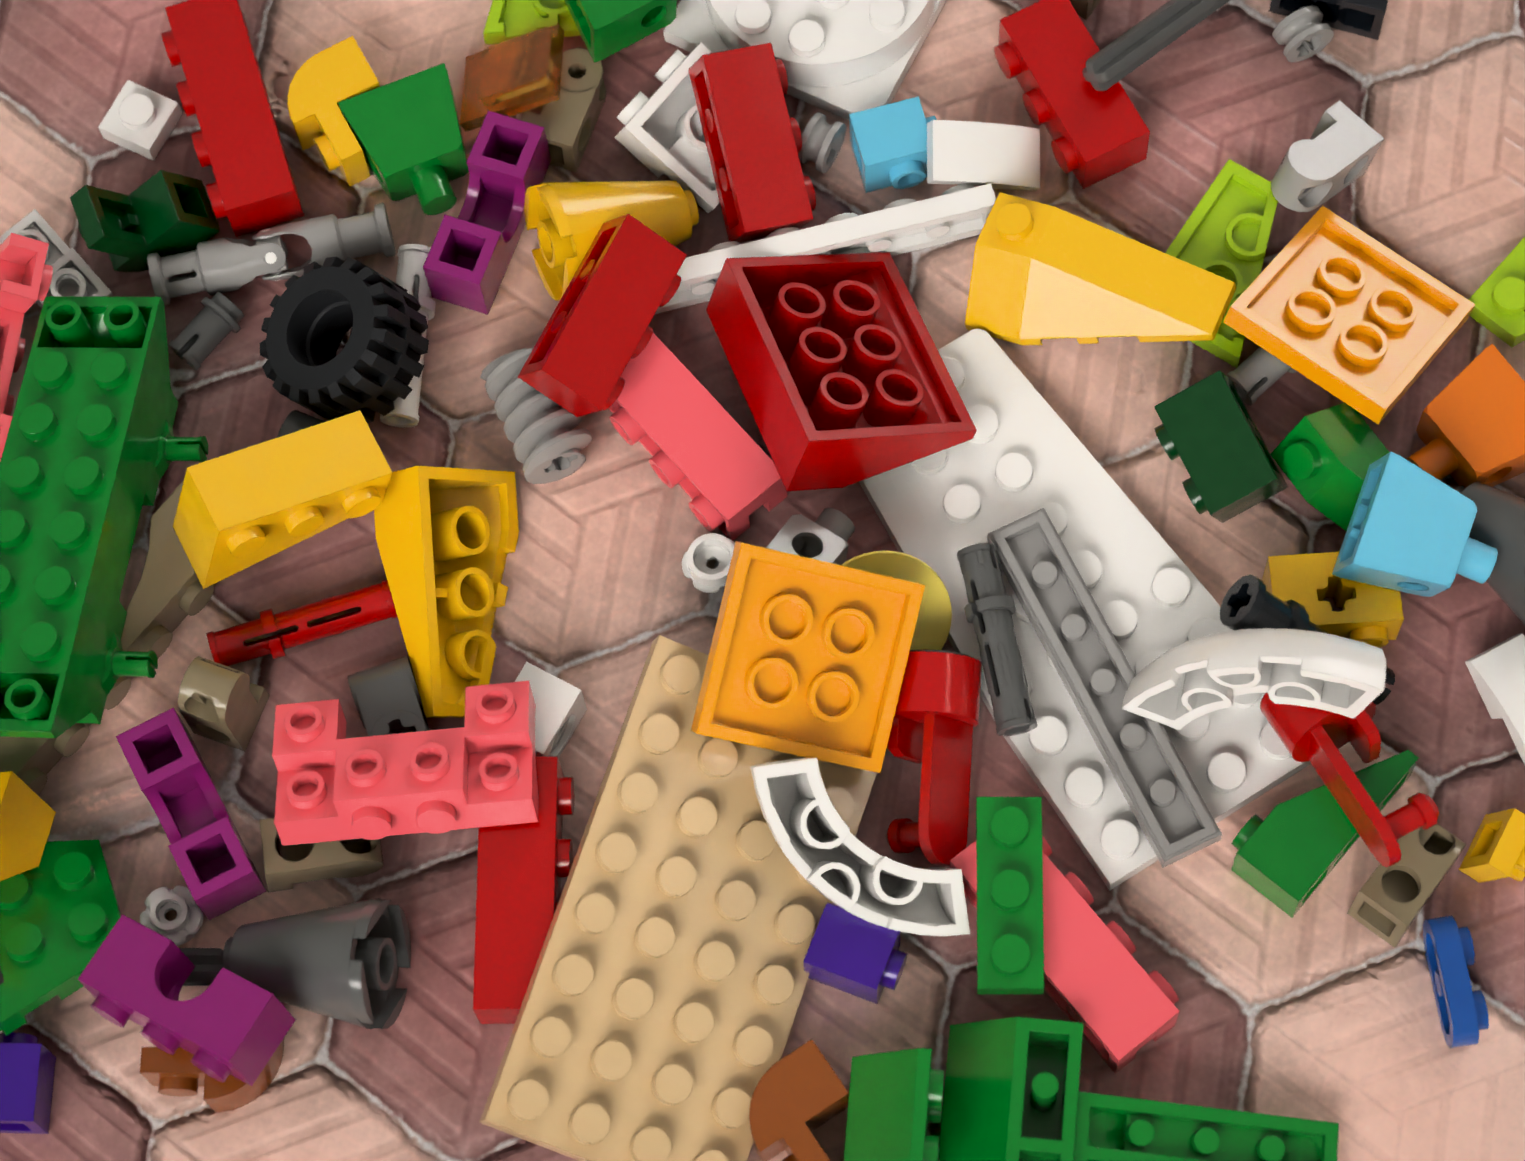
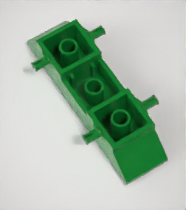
M46 296L44 299L0 462V737L57 738L76 723L100 724L107 695L120 676L154 678L156 675L154 669L158 668V659L155 651L122 650L121 637L127 612L119 599L142 506H154L159 481L172 461L205 462L207 460L206 455L209 452L208 441L205 436L174 437L172 428L179 402L171 390L165 305L161 297Z

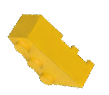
M359 410L187 467L172 527L202 588L205 589L346 519L361 517L372 512L383 501L392 471L362 412Z

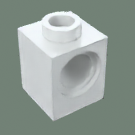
M526 662L515 682H530L536 705V756H558L559 758L587 710L582 690Z

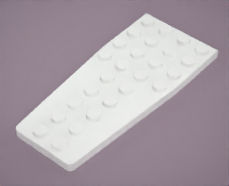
M972 329L938 350L977 429L974 438L859 481L898 552L912 555L925 562L942 580L948 592L952 608L951 627L947 638L955 652L972 656L981 661L974 626L972 623L967 622L964 607L968 604L963 574L957 559V552L970 545L988 543V533L1042 508L1047 512L1135 676L1156 658L1178 645L1206 635L1234 631L1222 624L1220 620L1221 607L985 330ZM1000 566L1006 593L1014 599L1016 608L1015 613L1012 614L1014 632L1024 667L1030 702L1038 725L1029 732L1013 736L1003 735V737L1110 891L1158 861V858ZM982 666L981 698L994 719L992 702ZM1265 693L1234 696L1232 707L1213 711L1198 717L1181 730L1162 724L1216 824L1311 764L1310 761L1298 762L1293 759L1260 710V702Z

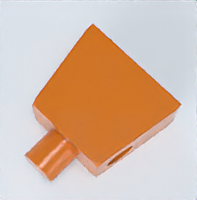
M1493 344L1485 348L1426 406L1416 429L1419 438L1424 442L1425 446L1406 459L1439 480L1450 474L1459 486L1463 485L1464 487H1468L1474 482H1481L1494 487L1525 472V381Z

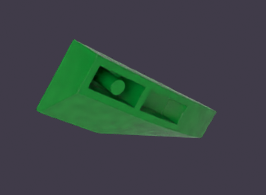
M1010 1017L950 1025L939 1161H1073L1084 1023Z

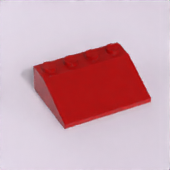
M890 252L726 258L706 312L787 492L844 488L974 438L977 429Z

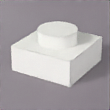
M127 80L98 128L104 139L154 161L183 112L178 102Z

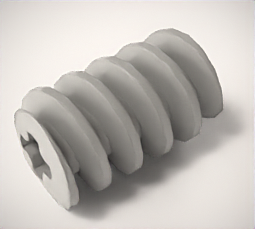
M534 347L523 348L500 356L490 362L482 370L480 378L486 381L485 388L490 399L495 401L494 408L498 419L505 422L503 428L507 439L514 443L513 451L516 459L524 464L522 471L526 481L532 484H545L570 476L581 468L586 461V457L580 454L579 451L588 446L592 437L587 429L572 430L581 422L582 416H574L518 378Z

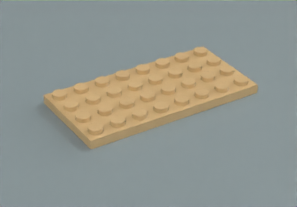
M661 635L653 640L479 1123L578 1161H747L753 1144L749 1121L752 1095L765 1072L782 1058L810 974L804 971L803 961L826 903L833 904V902L805 880L776 842L763 816L752 778L750 766L800 758L802 756L700 735L691 731L709 655ZM817 760L825 790L834 808L850 828V832L856 837L877 773Z

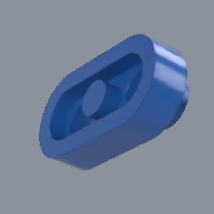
M1453 916L1426 919L1423 923L1424 948L1444 1039L1449 1048L1476 1045L1479 1041V1030H1485L1489 1027V1017L1484 995L1481 990H1472L1467 966H1473L1475 963L1474 946L1468 927L1458 928Z

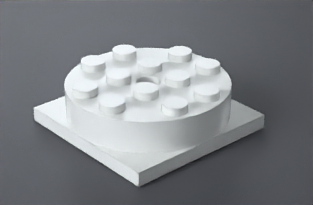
M681 0L677 6L675 20L665 27L663 33L666 42L689 52L700 42L712 53L772 43L775 59H780L783 62L787 72V94L849 120V114L891 104L946 0Z

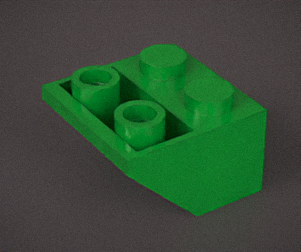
M914 1048L852 1057L844 1161H938L939 1136H927L928 1122L941 1123L944 1070L931 1069L932 1049Z

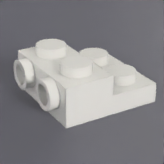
M700 42L688 56H685L677 49L654 75L662 82V85L650 98H647L640 91L616 117L625 126L614 138L655 176L659 178L664 173L672 181H677L683 190H690L694 195L696 203L709 213L720 201L688 71L702 55L712 53Z

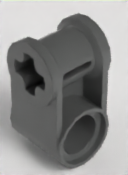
M408 656L347 676L357 711L364 728L367 730L368 736L430 730Z

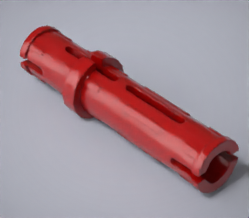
M386 579L375 585L327 597L276 614L273 613L272 608L259 612V619L217 632L211 631L206 634L214 662L231 666L272 654L273 659L286 656V649L329 636L339 635L343 632L391 617L394 619L397 618V613ZM361 607L360 610L318 623L308 624V621L351 608ZM294 625L298 627L297 629L269 636L267 638L257 640L251 643L245 642V640L251 639L264 634H269L277 630H281Z

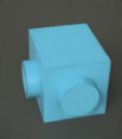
M919 96L849 114L850 143L866 193L891 186L896 189L910 188L920 184L927 177V123L937 119L935 116L925 118Z

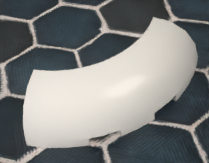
M1260 628L1220 632L1187 641L1156 658L1131 680L1123 698L1122 709L1181 730L1198 717L1213 711L1232 707L1233 699L1236 695L1268 693L1269 698L1275 704L1311 707L1354 719L1384 691L1386 658L1381 648L1349 638L1316 631Z
M800 757L750 766L755 792L763 816L776 842L791 864L823 896L845 911L870 923L891 930L926 936L970 934L962 870L949 867H911L882 856L864 845L850 832V828L834 808L825 790L817 758Z

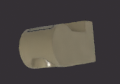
M569 49L558 55L552 65L553 85L541 113L537 114L524 110L521 117L522 121L545 127L551 156L550 165L577 172L606 98L601 61L594 63L587 49Z
M198 656L191 662L184 674L178 693V706L180 713L194 734L245 752L270 695L264 687L250 683L249 674Z
M274 818L259 819L264 872L268 892L293 889V884L335 877L351 878L364 876L382 869L384 865L381 839H352L282 846L274 824Z
M1438 823L1427 830L1420 827L1401 837L1397 841L1401 851V860L1390 867H1384L1380 864L1359 890L1347 912L1394 948L1466 846V843Z

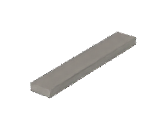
M1042 508L988 533L987 542L990 545L996 544L999 563L1162 867L1164 868L1220 841L1222 833L1163 725L1122 709L1123 698L1135 674L1045 509Z

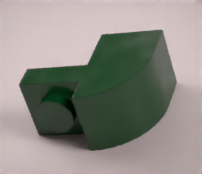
M164 170L158 171L129 195L85 185L70 197L79 222L78 229L86 242L87 248L108 253L114 271L138 272L149 270L147 254L157 252L161 257L193 251L197 249L198 243L206 242L220 231L202 180Z

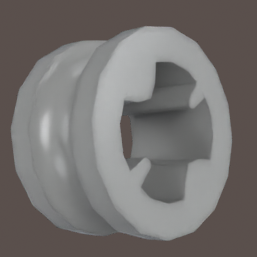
M1311 5L1294 11L1285 17L1273 30L1272 36L1275 41L1280 45H1286L1283 54L1289 62H1299L1312 57L1332 40L1334 32L1329 24L1320 23L1323 14L1318 6Z
M817 112L811 117L801 135L802 149L798 156L800 163L806 164L808 161H813L816 163L815 168L817 171L826 173L831 168L841 149L847 126L840 121L835 122L833 125L826 122V115Z

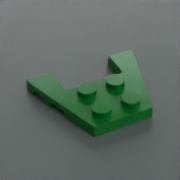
M99 839L47 841L39 867L0 881V967L4 983L0 984V1031H3L6 1036L26 1024L25 1015L56 995L63 1000L83 987L77 979L121 917Z

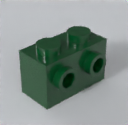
M1219 370L1154 406L1163 423L1154 428L1156 435L1171 460L1180 457L1190 478L1182 483L1190 501L1199 514L1209 511L1211 516L1224 523L1288 488L1233 381L1222 371Z

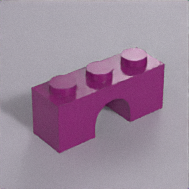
M492 111L487 112L467 160L469 184L458 218L444 215L423 265L432 298L487 315L489 314L526 223L524 213L526 190L530 186L543 182L551 162L545 127Z
M174 707L117 735V741L141 791L151 804L170 842L168 847L190 893L208 920L267 892L187 727Z
M122 914L77 979L95 997L91 1008L119 1027L123 1028L128 1020L144 1027L140 1034L150 1043L171 1055H174L178 1047L192 1053L194 1056L191 1062L201 1071L224 1083L230 1074L253 1086L296 1019L274 994L223 967L211 985L202 994L190 1000L179 1001L181 988L195 968V965L172 940Z

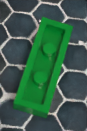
M976 797L977 994L1043 995L1042 797Z

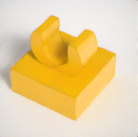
M1516 808L1486 814L1458 870L1479 883L1508 877L1518 882L1523 881L1525 876V814Z

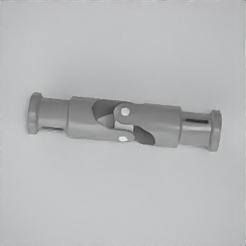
M384 203L376 204L374 210L369 213L340 219L334 214L264 229L252 236L255 241L224 237L198 243L197 249L165 257H161L157 252L147 254V261L155 297H161L166 306L170 305V300L174 297L207 291L210 296L215 295L217 292L235 291L260 275H263V280L270 281L289 279L293 274L299 277L303 275L305 266L314 261L323 266L325 258L338 257L345 261L347 257L353 259L381 252L386 257L396 256L386 208ZM295 234L304 237L312 248L311 258L301 266L288 269V248L280 235ZM194 271L193 273L184 274V275H179V274H183V273H188V272Z

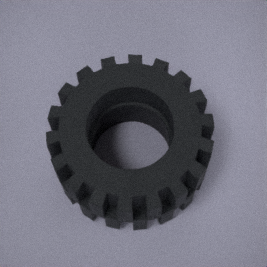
M338 257L325 258L323 266L314 261L304 267L303 275L300 278L293 274L284 283L287 289L282 296L276 294L270 304L274 308L270 318H264L261 331L267 333L266 339L260 342V355L268 359L262 366L266 377L274 381L273 387L280 394L328 420L359 410L362 412L367 423L374 422L376 412L386 416L395 409L394 401L398 397L405 400L413 390L408 385L413 376L420 377L424 365L419 363L422 354L428 353L429 340L421 335L428 329L426 316L418 312L421 305L414 296L407 293L405 288L361 262L348 257L345 261ZM352 328L348 342L336 356L341 340Z

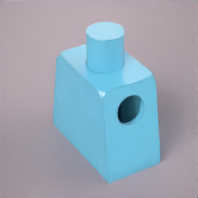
M1389 452L1371 463L1368 467L1332 575L1418 596L1432 597L1449 589L1454 582L1456 574L1480 584L1485 583L1496 564L1498 550L1469 537L1477 513V506L1474 501L1402 456Z

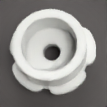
M709 533L701 535L691 543L688 551L683 555L682 570L685 577L693 580V586L697 590L704 593H716L721 587H725L735 542L723 535ZM709 560H717L719 562L718 567L710 569L707 566Z
M180 885L174 887V889L163 886L152 891L145 900L146 910L140 915V924L172 940L177 946L187 943L197 934L202 926L204 916L202 910L198 908L189 888ZM170 910H175L177 917L172 921H168L166 913Z

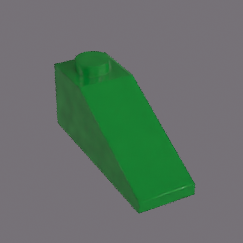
M1342 403L1304 416L1270 455L1307 503L1347 531L1369 465L1388 454L1389 451L1358 411L1346 403Z
M1409 750L1354 772L1380 812L1411 776L1419 757ZM1323 785L1276 805L1265 820H1262L1256 814L1252 816L1232 842V845L1238 849V852L1236 853L1231 870L1293 918L1358 840L1360 835L1327 786Z

